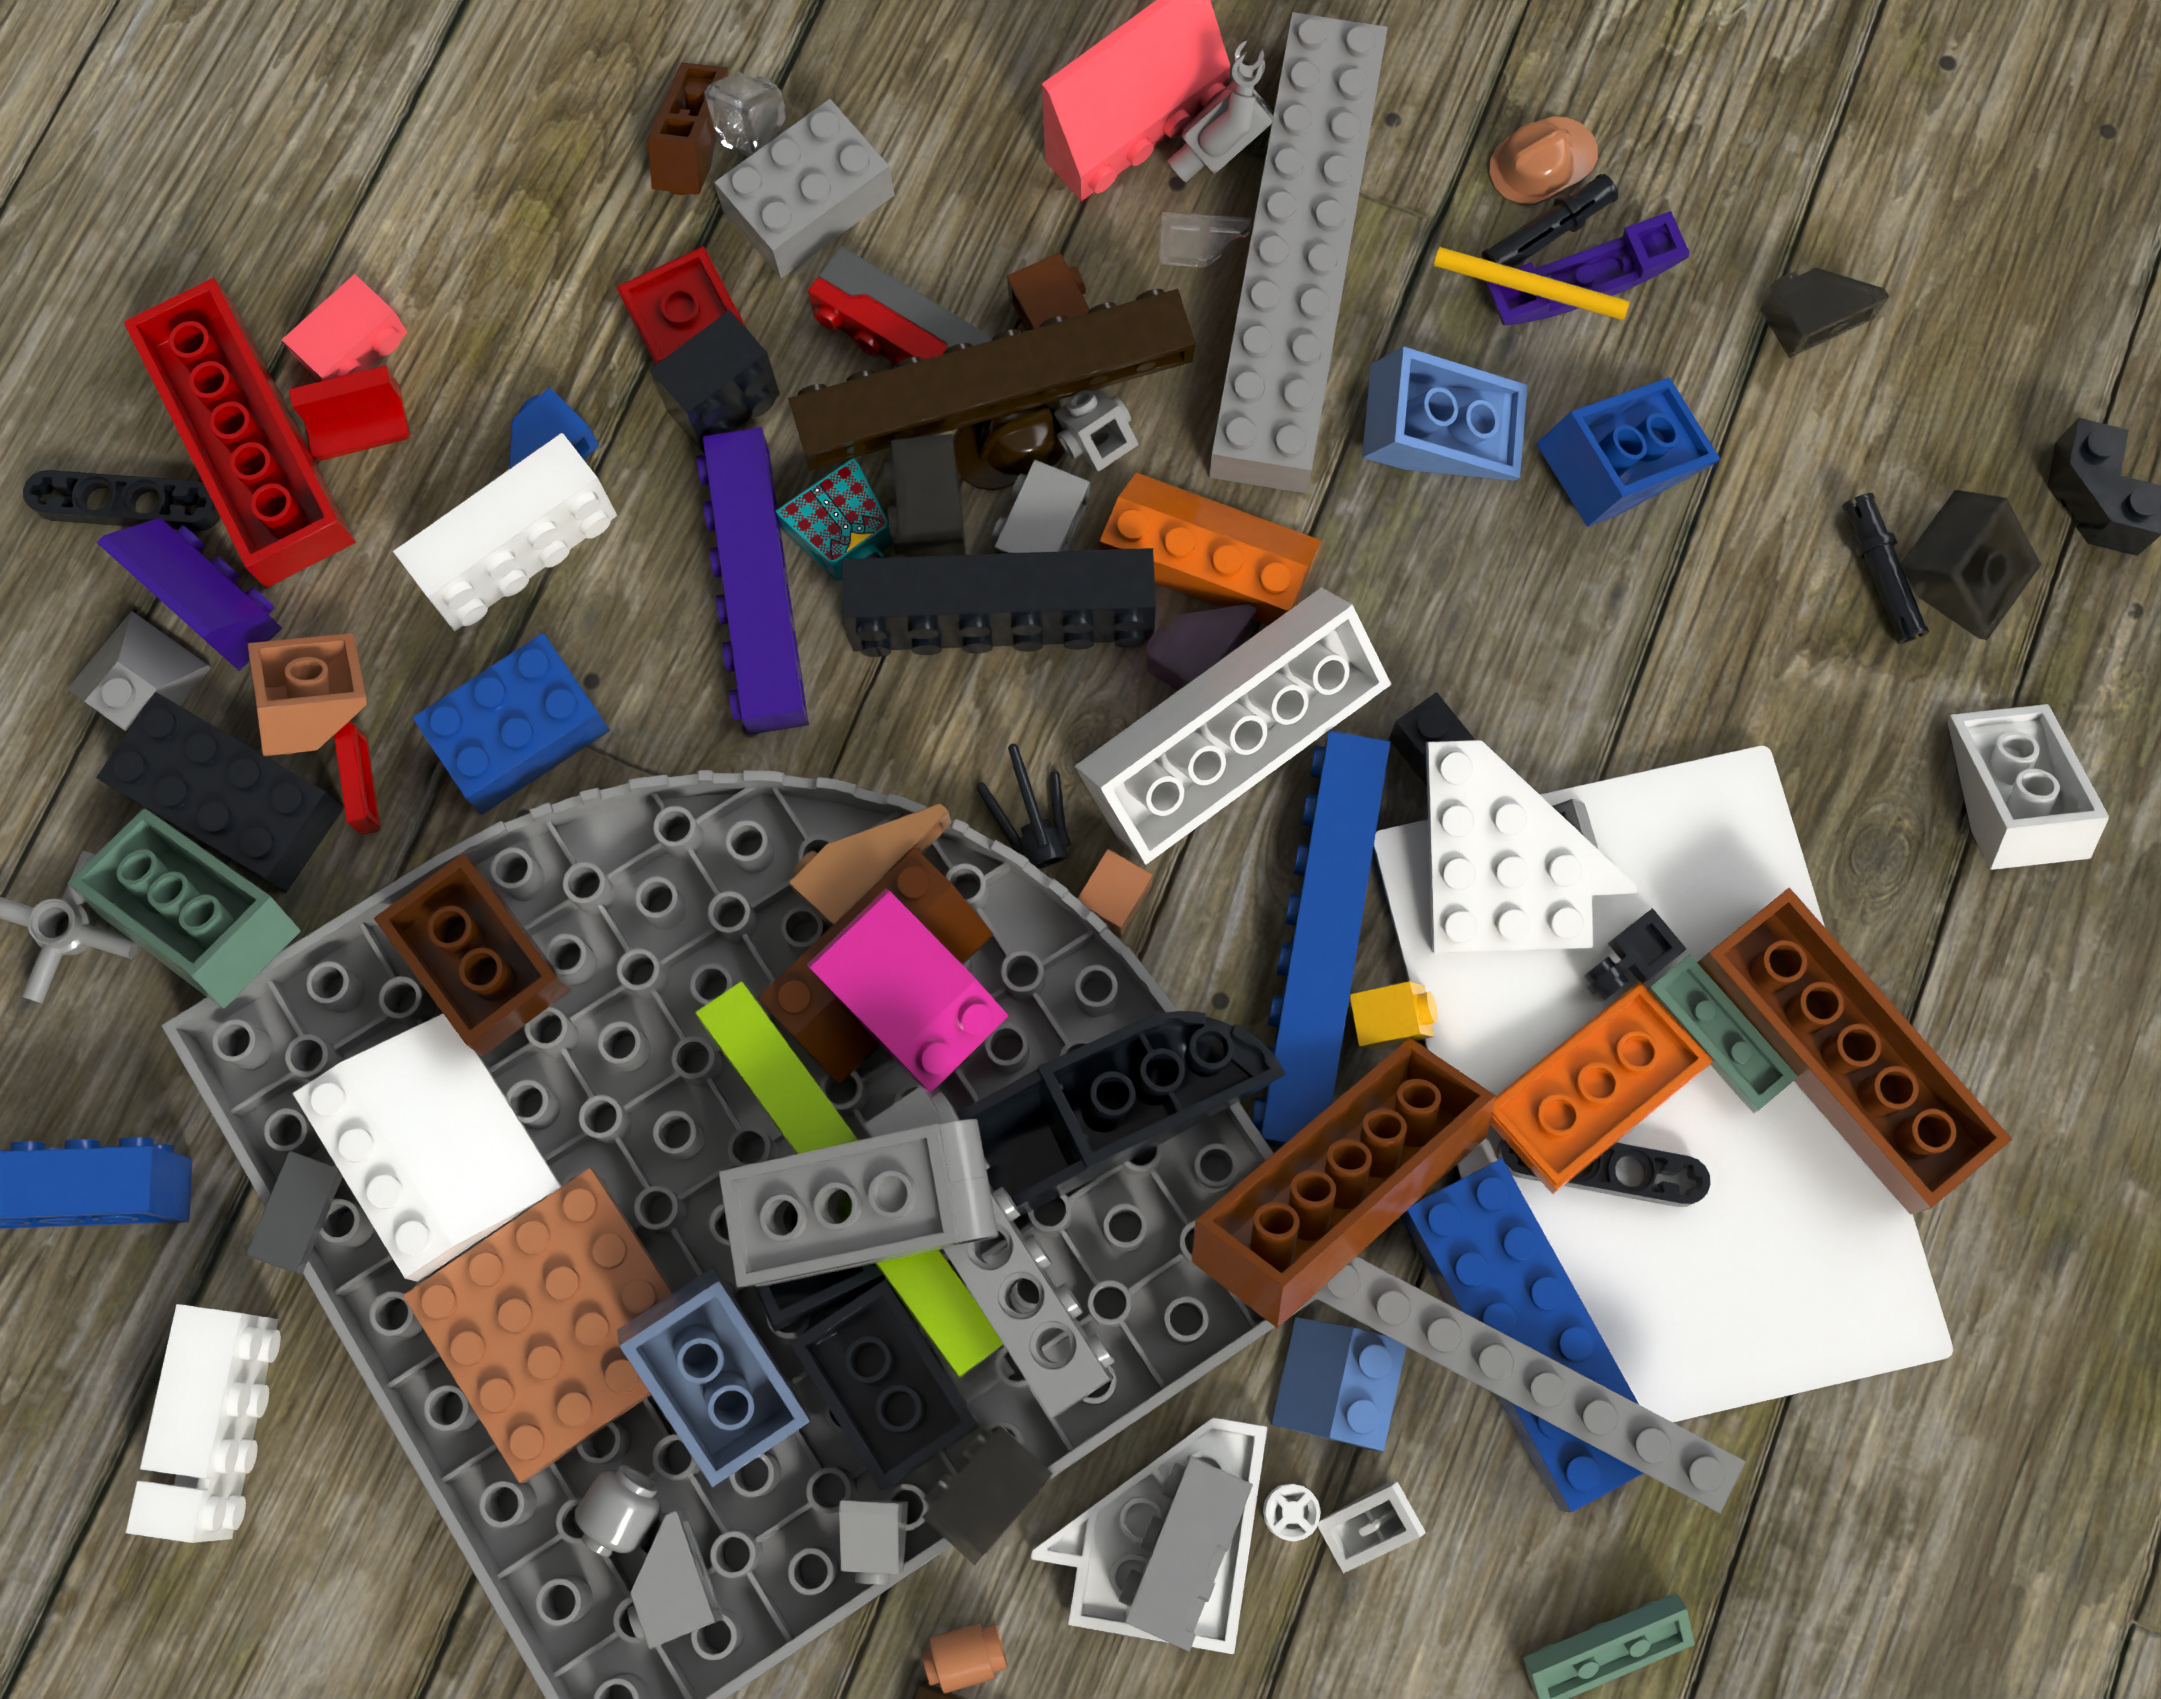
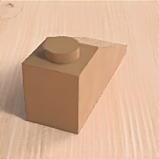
M940 803L826 844L819 853L813 850L797 863L792 871L795 877L789 883L795 894L823 921L832 927L914 847L923 854L951 825L949 812Z

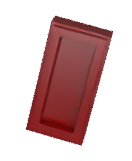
M349 721L334 734L346 822L361 835L378 832L381 825L368 738L355 724Z

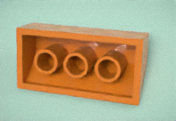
M1136 472L1117 498L1100 539V550L1153 548L1156 584L1270 625L1297 605L1322 540Z

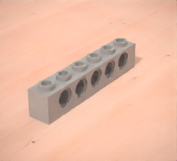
M920 1086L864 1125L872 1137H877L931 1124L959 1121V1117L942 1092L933 1096L929 1090ZM984 1157L987 1170L988 1168H990V1166L986 1158ZM989 1184L997 1231L1005 1236L1008 1244L1005 1257L998 1263H987L980 1254L979 1247L981 1241L951 1246L943 1250L1050 1418H1054L1112 1380L1114 1377L1107 1367L1113 1364L1115 1360L1097 1333L1088 1337L1080 1326L1076 1317L1082 1314L1083 1310L1067 1285L1064 1283L1056 1288L1045 1271V1268L1051 1265L1052 1262L1037 1238L1032 1235L1025 1240L1013 1220L1021 1214L1009 1194L1003 1187L994 1191ZM1023 1279L1031 1280L1039 1291L1037 1305L1027 1313L1017 1311L1010 1300L1013 1286ZM1052 1328L1062 1329L1070 1338V1352L1061 1362L1050 1361L1045 1357L1041 1349L1043 1336Z

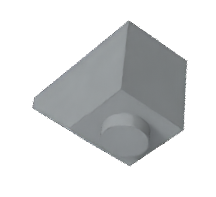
M855 1498L840 1500L841 1571L855 1572V1583L889 1584L890 1574H900L904 1571L908 1501Z
M686 1509L677 1510L665 1515L630 1592L634 1605L628 1607L629 1621L638 1640L646 1639L649 1649L724 1619Z

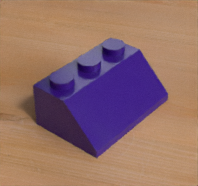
M158 518L103 535L96 542L238 671L250 661L247 643L270 641L282 629L269 615L275 607L255 588L251 587L244 593L234 583L240 576L219 556H216L209 562L199 552L206 545L184 525L175 531L165 521Z

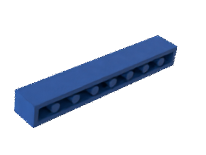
M1329 731L1325 746H1315L1310 776L1319 777L1316 796L1307 794L1302 818V825L1311 826L1308 845L1298 844L1293 874L1301 875L1303 878L1300 895L1290 893L1285 924L1294 926L1291 945L1281 944L1276 975L1286 976L1283 996L1273 994L1268 1019V1026L1277 1027L1274 1047H1266L1279 1061L1286 1074L1267 1086L1265 1099L1255 1098L1251 1120L1269 1147L1281 1148L1327 1109L1333 1101L1390 741Z

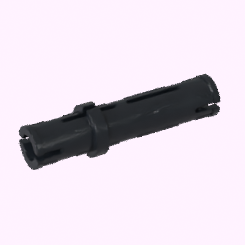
M1603 173L1597 175L1595 179L1571 195L1567 193L1562 194L1554 200L1553 207L1523 225L1490 249L1484 250L1482 252V259L1514 268L1566 232L1578 231L1585 226L1587 218L1611 202L1613 203L1618 200V191L1614 182Z
M1866 493L1855 497L1857 503L1854 504L1852 500L1845 502L1842 508L1847 514L1859 544L1855 547L1858 558H1864L1895 633L1897 644L1913 641L1916 639L1915 635L1917 634L1919 637L1930 632L1929 628L1923 620L1894 548L1898 543L1894 533L1887 531L1875 502L1874 494Z

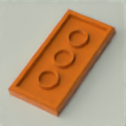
M1639 981L1498 1094L1495 1098L1490 1124L1545 1187L1554 1194L1709 1067L1714 1060Z

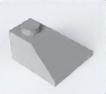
M131 611L67 690L125 732H128L155 692L181 706L211 670V667Z

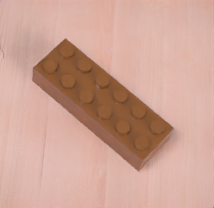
M1790 887L1697 962L1798 1075V1078L1794 1080L1910 1215L1934 1207L2013 1140Z
M1409 1038L1195 1220L1192 1263L1278 1328L1487 1138L1496 1095L1412 1038Z

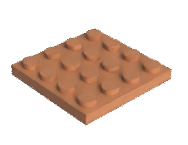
M589 1168L412 1288L403 1297L519 1483H525L651 1395L619 1347L617 1329L674 1292L595 1170Z

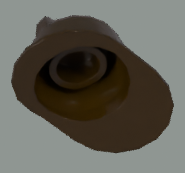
M1043 404L963 427L955 439L952 453L955 469L963 480L979 489L996 490L1015 484L1021 473L1028 475L1034 460L1049 466L1057 464L1065 453V449L1057 437L1062 428L1054 415L1056 411Z

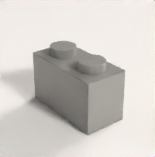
M1034 460L1028 475L1021 473L1014 484L1010 501L1014 502L1008 518L1001 516L995 525L990 544L995 548V554L1068 551L1090 502V481Z

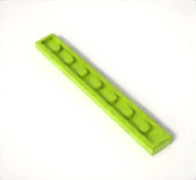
M742 981L695 1012L701 1024L796 1154L859 1141ZM849 1195L844 1205L847 1217L850 1216L852 1211V1201ZM939 1250L875 1263L958 1379L1004 1345L976 1300Z

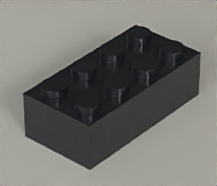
M155 692L96 777L119 794L146 808L156 816L285 893L288 892L344 809L340 803L324 790L268 757L263 756V754Z

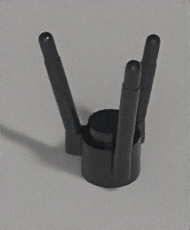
M1014 743L1010 744L1008 751L1030 819V823L1021 828L1022 838L1019 837L986 784L980 782L977 784L976 789L1008 839L1012 849L1029 859V862L1036 868H1045L1066 859L1068 855L1065 847L1071 845L1065 826L1060 774L1057 771H1053L1050 774L1054 827H1052L1050 819L1041 818L1018 746Z

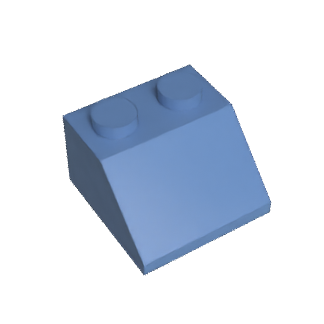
M1295 1317L1271 1425L1376 1452H1384L1407 1346L1385 1335L1353 1327Z

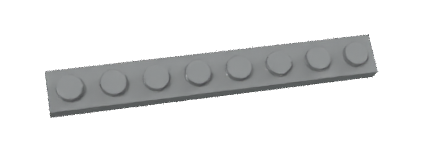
M1358 1256L1313 1295L1318 1300L1718 1513H1721L1746 1462Z

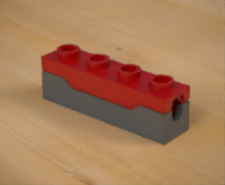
M843 246L839 248L819 275V279H816L808 290L813 316L822 326L833 332H836L838 329L853 337L855 344L871 356L881 354L892 361L894 367L898 362L910 357H922L925 360L943 355L947 348L956 344L970 343L972 346L989 342L992 339L991 336Z

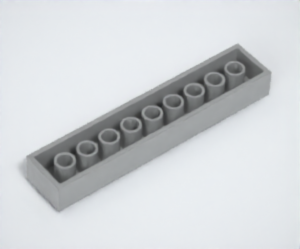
M1292 12L1273 116L1274 122L1270 132L1212 450L1209 478L1307 494L1388 27Z

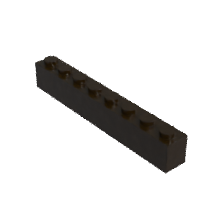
M1152 289L1140 294L1132 302L1116 305L1114 302L1102 303L1091 308L1088 314L1068 319L1067 316L1052 317L1042 322L1039 328L1021 333L1017 329L1006 330L996 334L991 341L972 346L970 343L956 344L947 348L943 355L925 360L922 357H910L898 362L895 368L879 373H875L872 370L860 371L849 376L846 382L829 387L824 384L810 385L801 389L797 396L790 397L788 400L810 471L849 460L853 457L856 458L1068 398L1080 391H1092L1193 362L1196 343L1179 290L1174 289L1164 292L1163 289Z

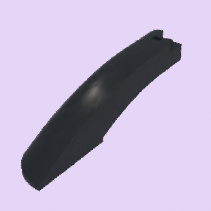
M1165 1012L1138 1020L1042 1064L1035 1071L956 1112L959 1120H978L984 1157L990 1166L987 1169L989 1184L994 1191L1000 1187L1006 1190L1021 1214L1019 1217L1210 1118L1284 1077L1286 1073L1273 1053L1258 1038L1239 1025H1229L1220 1020L1206 1017V1013ZM796 1208L793 1210L792 1213V1224L794 1228L798 1220ZM943 1249L939 1250L942 1255L946 1254ZM873 1263L767 1286L755 1287L754 1285V1288L774 1332L824 1308L827 1311L859 1296L886 1278L877 1265Z

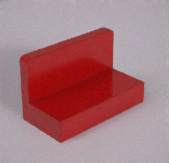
M386 365L289 389L292 407L305 423L311 455L316 461H323L410 438L411 434L401 388Z

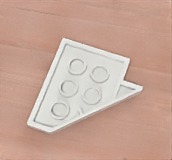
M1482 740L1426 742L1432 952L1458 953L1593 948L1592 895L1637 894V885Z
M1211 1418L1033 1549L1032 1560L1077 1567L1068 1625L1167 1642L1125 1623L1124 1614L1128 1606L1119 1602V1598L1131 1569L1142 1573L1150 1552L1140 1547L1152 1517L1156 1516L1163 1520L1172 1498L1162 1493L1175 1463L1185 1467L1190 1456L1253 1484L1230 1547L1224 1555L1214 1580L1216 1584L1211 1597L1205 1603L1194 1630L1196 1636L1192 1647L1234 1654L1267 1427Z

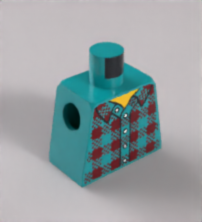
M854 457L776 510L783 532L837 581L842 580V559L885 558L881 552L894 542L889 522Z

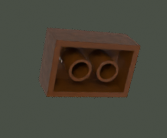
M464 853L457 856L374 917L376 923L464 1043L482 1056L486 1055L571 991L482 870Z

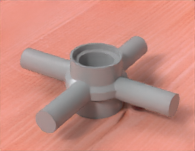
M82 851L71 878L76 873H78L95 856V854ZM67 885L62 899H47L35 907L0 897V919L28 927L29 933L41 947L21 996L25 999L43 1003L62 955L79 954L90 946L133 959L137 955L140 946L125 935L96 927L94 920L83 907L85 901L69 885ZM69 917L67 930L61 936L56 937L55 931L58 923L62 919Z

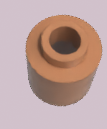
M982 1622L932 1636L930 1637L931 1649L922 1652L930 1686L940 1683L944 1694L996 1679L995 1672L1008 1669L997 1624L983 1627Z

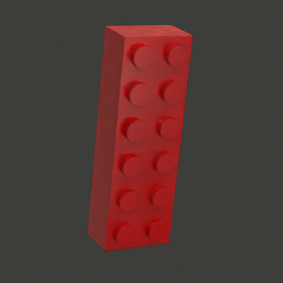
M214 277L123 322L244 566L265 588L356 543L235 304Z

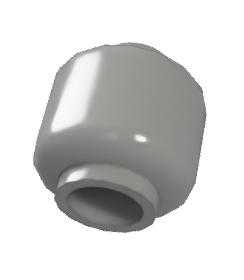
M623 1465L617 1471L605 1470L599 1473L575 1510L576 1523L584 1532L581 1537L582 1542L590 1550L609 1557L613 1551L619 1553L635 1551L641 1545L661 1512L660 1501L655 1495L658 1491L656 1484L638 1470Z

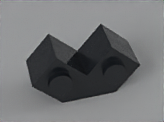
M2078 418L2055 443L2047 487L2058 502L2064 500L2080 523L2076 528L2088 544L2138 556L2161 536V485L2120 476L2129 430Z

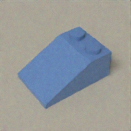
M1403 346L1371 364L1362 458L1403 470L1511 481L1520 479L1528 385Z

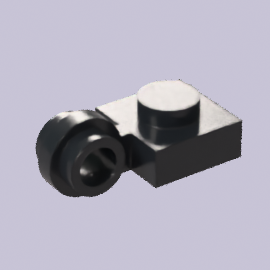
M1652 908L1608 943L1621 960L1615 964L1608 956L1584 975L1590 983L1586 988L1592 995L1598 993L1603 1000H1606L1629 982L1623 974L1625 970L1629 969L1637 980L1643 984L1687 949Z

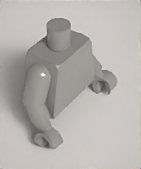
M1247 41L1238 44L1232 55L1234 65L1231 83L1183 129L1182 137L1186 144L1167 160L1183 181L1188 182L1205 165L1215 174L1274 122L1273 110L1254 89V85L1261 79L1265 70L1263 49L1258 51L1254 63L1248 66L1242 63L1247 52L1240 55V51L1244 48ZM1258 68L1257 74L1253 76L1254 69Z

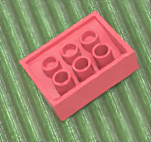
M1156 0L1041 84L1045 162L1081 202L1094 192L1099 194L1108 189L1115 181L1117 175L1130 165L1137 166L1143 163L1152 154L1154 148L1168 137L1173 139L1181 135L1186 125L1229 85L1231 66L1211 0Z

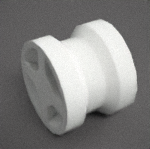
M1290 1483L1279 1485L1270 1491L1264 1500L1262 1511L1264 1522L1269 1530L1279 1538L1293 1542L1310 1536L1317 1528L1321 1514L1319 1502L1314 1494L1304 1486Z

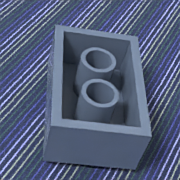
M712 1267L617 1329L619 1347L712 1487L810 1422L802 1401L715 1267Z

